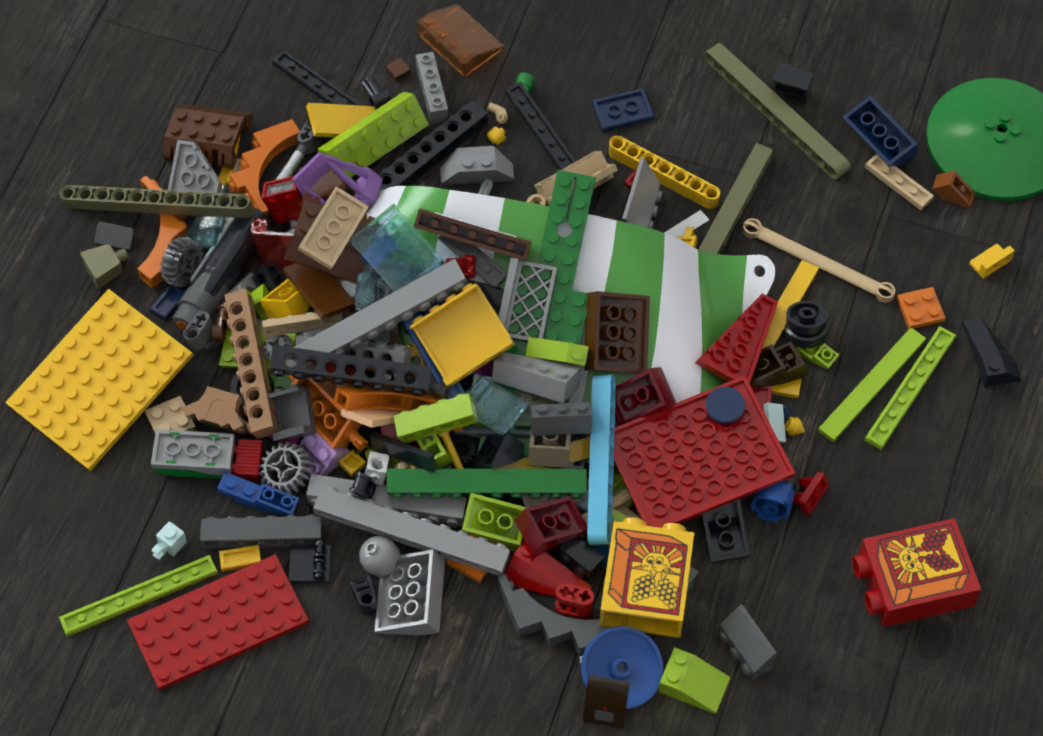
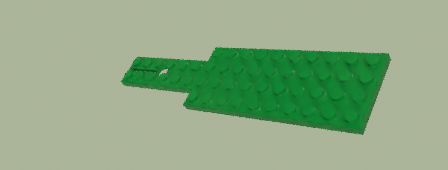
M557 170L538 264L558 268L543 339L581 345L586 321L587 293L572 289L596 177ZM560 224H570L572 227L571 235L568 237L559 236L557 228ZM544 270L538 275L545 283L551 279L552 271ZM537 276L534 278V283L527 281L532 291L542 285ZM524 283L518 287L517 293L522 298L530 293V290ZM543 287L534 294L541 302L547 298L548 292ZM533 295L523 300L528 310L538 304ZM521 302L515 305L513 309L517 317L527 311ZM539 306L530 313L537 321L543 317L544 311ZM529 313L519 319L524 329L534 323ZM516 321L510 325L509 333L517 334L523 329ZM537 325L526 331L530 337L539 338L540 330ZM513 339L516 345L505 351V353L525 356L528 341ZM493 381L483 428L531 429L515 428L516 388ZM481 435L480 443H479V451H480V449H481V447H482V445H483V442H484V440H485V438H486L485 435ZM515 437L525 444L520 459L529 457L530 437Z

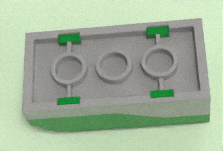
M156 430L151 459L152 470L167 476L222 479L224 472L232 474L234 446L236 445L235 436L230 433Z

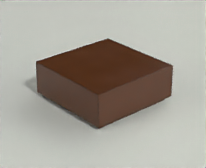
M401 57L386 65V70L395 81L411 73L410 68Z

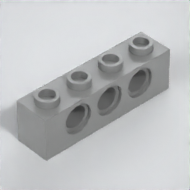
M434 53L417 54L416 68L430 123L432 125L446 122L448 120V107Z

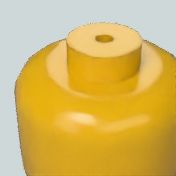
M493 127L487 133V138L493 144L499 145L506 140V132L502 128Z

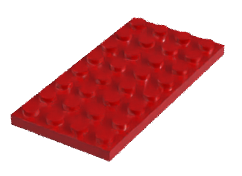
M275 554L132 617L127 622L160 691L308 624L309 620Z

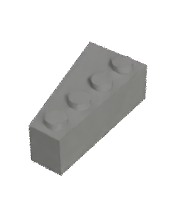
M504 352L494 360L492 381L565 403L579 387L582 366Z

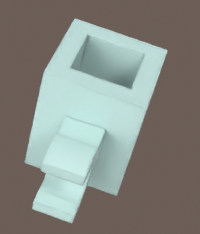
M169 521L157 533L158 544L151 551L158 560L166 552L174 557L187 543L185 533Z

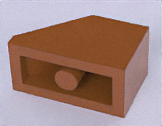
M955 170L937 174L932 189L942 200L967 208L971 207L975 194Z

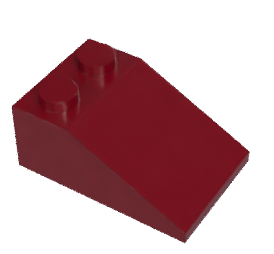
M661 367L650 368L616 386L615 421L618 426L676 403Z
M571 496L525 508L514 520L533 555L550 550L586 533L588 530V526Z

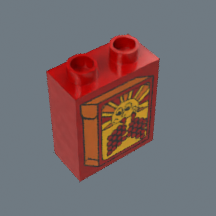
M955 518L865 538L862 541L859 554L852 557L853 569L857 579L866 578L870 591H866L864 594L867 610L870 615H879L882 627L974 607L981 592L980 584Z

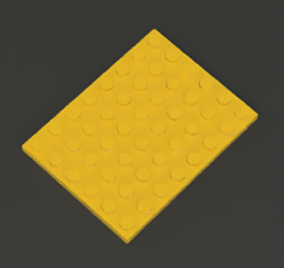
M108 289L5 403L91 471L194 355Z

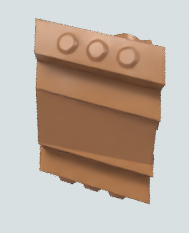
M207 386L205 393L199 401L182 407L185 416L195 422L200 421L207 426L228 432L235 431L241 435L249 433L247 429L248 422L242 418L244 409L241 406L243 400L240 398V395Z

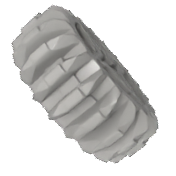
M286 442L284 446V444L279 443L278 448L272 446L271 453L266 451L267 458H261L264 464L259 465V468L263 470L259 473L263 477L262 483L278 489L279 492L283 491L292 495L293 489L299 492L298 486L305 487L303 481L310 480L307 476L308 473L312 472L310 468H307L312 465L308 460L309 455L305 453L303 448H299L297 444L292 445ZM292 455L296 456L298 466L293 464ZM273 471L278 473L279 483L275 482Z

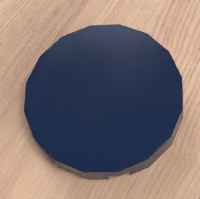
M719 387L708 395L706 411L709 418L715 423L728 425V423L737 422L743 416L745 400L736 389Z

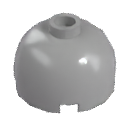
M385 536L369 538L363 543L359 552L360 563L365 571L377 577H383L393 572L397 567V561H400L401 557L398 546Z

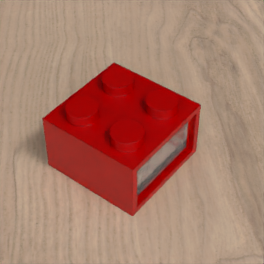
M294 176L264 183L261 199L277 224L296 220L299 217L302 194L292 179Z

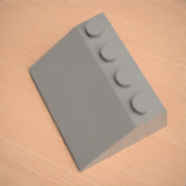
M644 158L640 159L622 222L652 229L654 221L651 220L652 217L657 215L658 206L656 204L661 201L663 191H660V182Z
M434 549L400 555V561H397L395 570L379 579L375 633L399 635L439 633L445 558Z

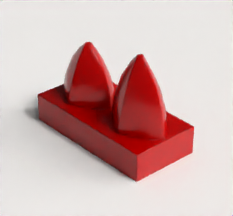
M817 472L814 477L798 479L800 485L806 490L795 493L793 501L801 507L804 514H811L829 486L825 474Z

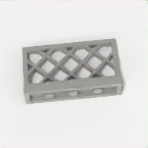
M511 257L498 316L508 333L510 325L516 321L523 329L517 334L509 333L511 338L528 341L530 336L526 331L537 325L540 330L539 338L543 339L557 267L522 261ZM522 266L531 267L534 274L524 279L521 274ZM544 270L552 271L551 279L545 283L538 275ZM537 276L542 285L532 291L527 281ZM525 283L530 293L521 298L517 290L518 287ZM544 287L548 295L547 298L540 302L534 293ZM533 295L538 304L528 310L523 300ZM521 302L527 311L517 317L513 309L515 305ZM540 306L544 314L543 317L536 321L530 312ZM529 313L534 323L524 329L519 319Z

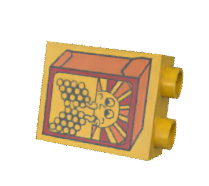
M633 517L625 518L622 522L614 521L599 626L608 628L627 626L638 629L643 633L680 638L694 532H687L684 526L676 523L664 524L662 528L646 526L645 521Z

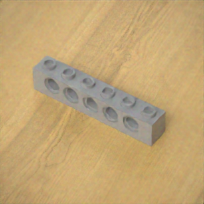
M304 330L303 333L297 335L296 346L317 335L315 331ZM366 340L362 342L360 347L354 349L356 355L351 352V349L344 354L391 361L387 357V354L392 357V362L411 364L412 348H407L403 344L387 345V342L376 341L374 343ZM369 351L373 353L374 358L369 355Z

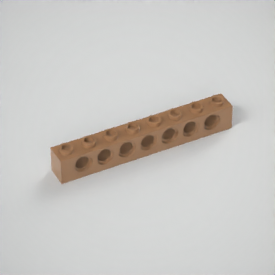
M246 288L225 294L226 302L223 304L229 317L227 325L232 332L230 341L235 348L233 357L236 364H238L237 377L242 384L240 393L245 400L243 409L249 420L247 429L250 434L260 439L279 432L273 399H268V394H272L262 350L253 296Z

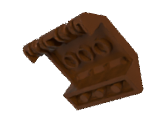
M187 104L176 107L164 136L163 158L168 160L174 159L177 140L190 141L198 144L211 166L215 162V152H218V166L233 169L237 162L234 150L242 129L249 130L254 115L252 113Z
M305 192L300 205L301 211L293 236L289 241L284 259L357 284L366 264L360 258L372 246L377 229V218L369 216L367 219V214H364L330 270L298 250V247L325 205L320 203V197L315 196L313 199L312 194Z

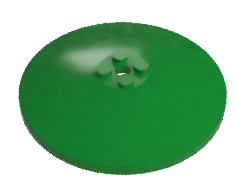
M983 78L960 84L939 99L931 111L928 120L926 142L931 159L941 174L955 170L971 187L975 196L989 200L1016 201L1030 198L1043 192L1042 92L1014 80ZM1003 128L1006 132H999L997 129Z

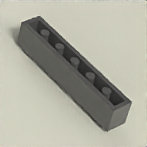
M313 514L300 517L296 515H288L286 517L270 515L267 517L248 516L246 518H237L230 516L227 518L208 517L207 519H201L200 541L202 549L241 548L259 545V548L291 547V544L314 545L317 540H322L321 516Z

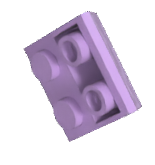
M317 432L316 434L305 436L299 444V448H303L305 453L309 455L308 460L312 465L307 468H310L312 471L308 473L310 476L311 474L327 476L339 467L338 461L350 451L347 447L333 449ZM292 455V457L298 462L296 456Z

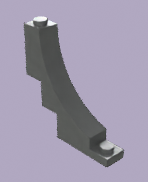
M506 574L498 576L499 589L519 637L542 629L549 647L572 639L578 656H582L588 643L597 634L609 629L608 627L599 626L600 619L583 620L557 614L536 602L523 588L515 590L512 580L508 581Z

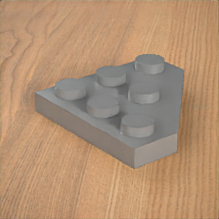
M177 140L168 190L220 193L222 183L198 144Z

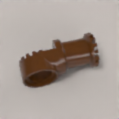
M221 304L216 308L218 317L215 324L212 325L214 341H225V329H229L227 325L228 313H226L224 305Z

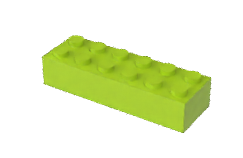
M402 92L318 148L319 153L336 157L343 162H352L356 166L367 167L427 127L429 123L415 95ZM341 169L350 178L355 175L349 171Z

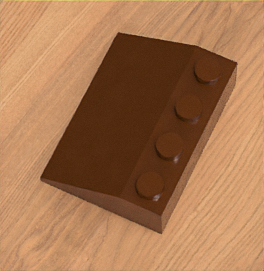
M602 291L587 293L585 346H589L584 371L640 374L647 370L650 296Z

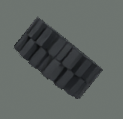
M450 434L454 447L461 444L468 448L469 452L467 455L459 456L462 465L469 468L470 464H474L477 452H479L478 442L476 443V438H471L469 435Z

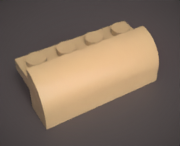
M594 151L561 171L596 177L595 188L613 178L612 173L618 169L615 164H607L602 151ZM557 173L534 185L538 194L546 199V206H550Z

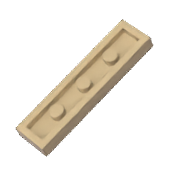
M877 154L866 163L865 168L919 210H922L933 200L934 195L896 166L888 167Z
M313 312L296 316L289 315L276 319L269 318L262 321L263 336L270 337L303 332L304 330L329 328L340 322V314L324 320L317 313Z

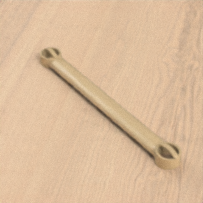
M747 219L743 224V234L747 238L760 239L876 295L880 302L889 303L894 298L895 287L891 283H880L763 227L757 219ZM751 225L754 228H756L757 231L749 232L746 229V227ZM884 289L891 294V296H882L879 293V290Z

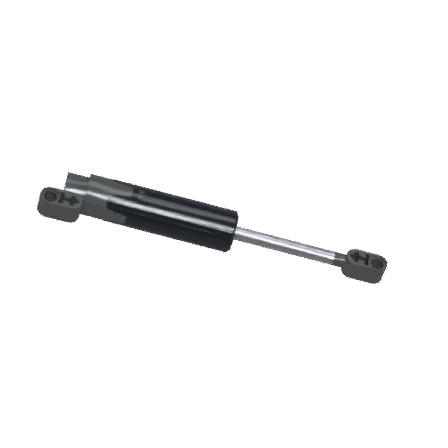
M310 119L307 120L297 136L299 145L276 180L292 176L304 156L314 153L325 137L314 136ZM286 183L271 186L274 193L281 192ZM255 208L254 214L249 218H235L177 303L178 310L172 319L178 331L183 333L192 351L201 350L212 336V315L272 227L268 216L258 208Z

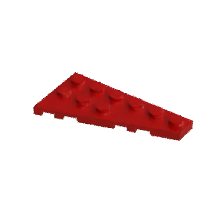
M762 293L695 364L728 382L745 376L750 384L778 302Z

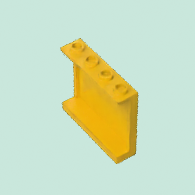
M476 283L466 285L462 288L463 292L458 295L453 294L445 300L446 303L441 306L436 305L429 310V314L424 317L421 315L412 321L414 324L410 325V328L416 333L441 373L442 380L448 387L453 386L516 345L483 291Z

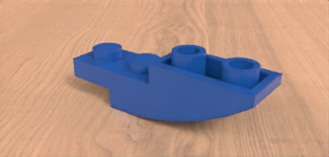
M224 472L217 488V492L235 498L234 502L284 516L293 514L299 500L298 497L283 491L279 492L278 489L262 483L260 486L227 472Z

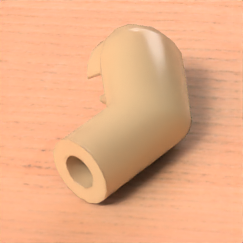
M492 102L489 103L487 111L496 115L498 123H506L508 120L506 109Z

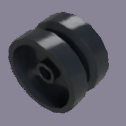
M811 301L793 303L786 311L785 338L797 347L813 348L819 346L825 341L827 334V310L822 305Z

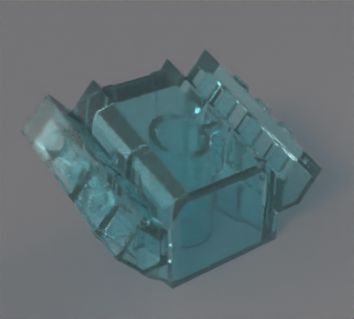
M483 375L465 393H469L474 400L478 420L501 435H504L505 432L513 428L514 422L530 405L523 398Z

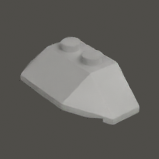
M494 146L457 148L440 168L441 185L482 183L486 178L491 179L493 182L514 181L513 164Z

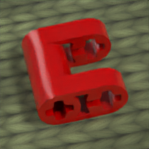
M560 584L556 589V613L575 619H591L594 603L593 592L588 588ZM568 591L566 596H562V593ZM563 604H564V605H567V607L565 608V610H562V609H561V606H562Z

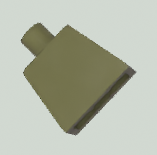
M109 244L80 253L82 263L98 289L122 274L123 270L120 262L129 258L124 248L114 253Z

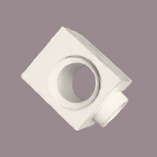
M372 451L369 453L365 474L372 477V480L378 485H383L389 455Z

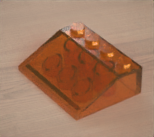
M458 4L431 11L417 21L418 35L464 77L504 49L502 43Z

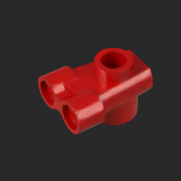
M465 255L464 257L447 258L445 260L446 264L455 259L465 278L475 277V255Z

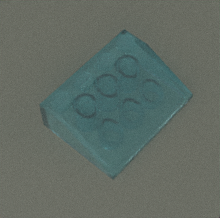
M394 203L349 240L393 292L445 264L441 256L419 231L413 228L412 223Z

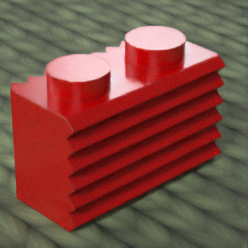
M239 439L238 445L234 446L236 462H232V474L253 483L259 482V473L261 472L259 465L262 464L261 458L264 449L262 440Z

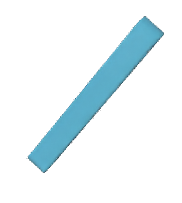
M613 374L598 375L592 378V430L590 433L587 530L589 545L610 544L612 536L616 382Z

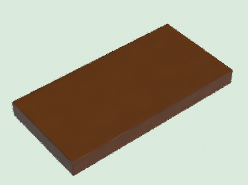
M298 263L283 268L285 276L322 320L356 308V302L334 276Z

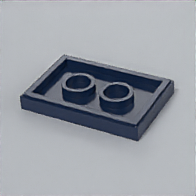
M643 88L592 100V106L602 132L654 120V114Z

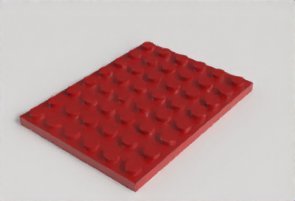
M745 376L615 427L614 464L641 520L646 522V526L662 528L667 523L680 524L795 477V471ZM719 387H731L742 394L745 400V411L737 422L722 425L715 423L709 418L706 411V400L713 390Z

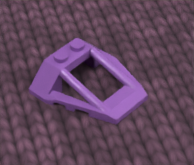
M319 152L292 178L302 196L307 192L312 194L314 199L315 196H320L311 188L331 170L356 192L353 197L369 206L368 209L375 203L383 180L382 177L368 167L356 166L355 163L343 162L336 157ZM341 169L361 177L355 182ZM320 197V203L325 204L326 201Z

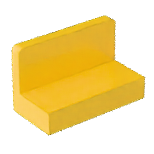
M995 244L972 259L969 264L984 279L1010 262L1015 250L1011 246L1002 249L999 244Z

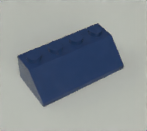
M871 96L842 117L888 167L904 165L918 154V144Z

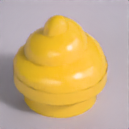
M788 418L785 423V431H787L788 435L794 436L805 432L799 418Z

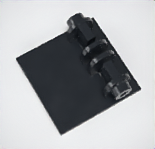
M317 540L314 545L291 544L289 582H329L331 545H326L324 540Z

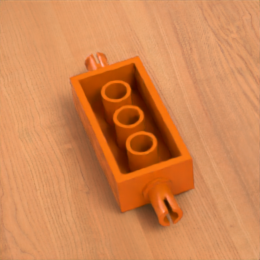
M286 375L292 380V385L301 384L302 387H310L316 432L333 449L347 447L352 442L361 451L368 445V441L358 432L362 424L342 417L341 409L333 405L337 388L334 384L326 380L323 383L315 382L312 378L298 380L294 379L293 376Z

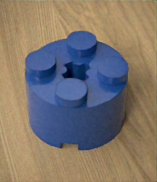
M780 482L754 493L751 502L752 512L755 510L760 519L769 522H778L779 519L783 518L787 520L795 496L793 485L788 482Z

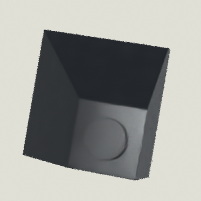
M508 432L486 436L471 469H493L517 462L523 454L522 450L525 444Z

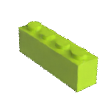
M468 393L458 394L455 398L448 400L442 399L431 405H422L418 409L411 411H402L398 415H394V421L400 441L409 443L478 422L474 400Z

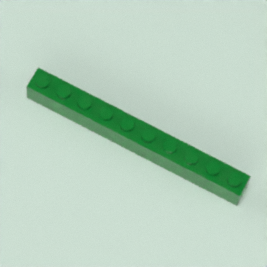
M387 469V494H391V498H403V494H411V498H423V494H431V498H443V494H451V498H463V494L471 493L481 496L483 494H491V498H503L502 494H510V498H522V494H530V498H542V494H550V498H562V494H570L572 498H582V494L587 493L586 469H436L434 472L425 469Z

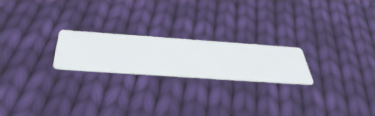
M700 210L664 233L678 238V236H684L686 227H694L695 230L709 221V219Z

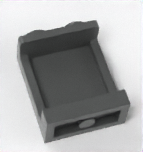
M294 384L290 385V389L279 388L274 390L275 393L268 394V399L275 400L279 432L272 433L273 441L286 442L316 434L310 387Z

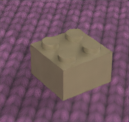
M531 433L529 465L568 468L571 434L532 436Z

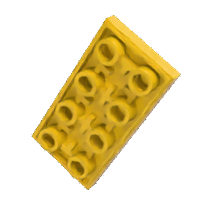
M308 103L306 106L313 134L318 137H336L375 111L374 106Z

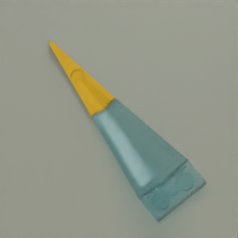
M239 137V139H238L237 145H236L235 150H234L236 156H237V151H238V145H239L240 137ZM222 167L218 176L222 183L220 193L230 194L228 183L234 168ZM197 216L185 237L198 242L201 249L216 246L218 236L223 231L225 217Z

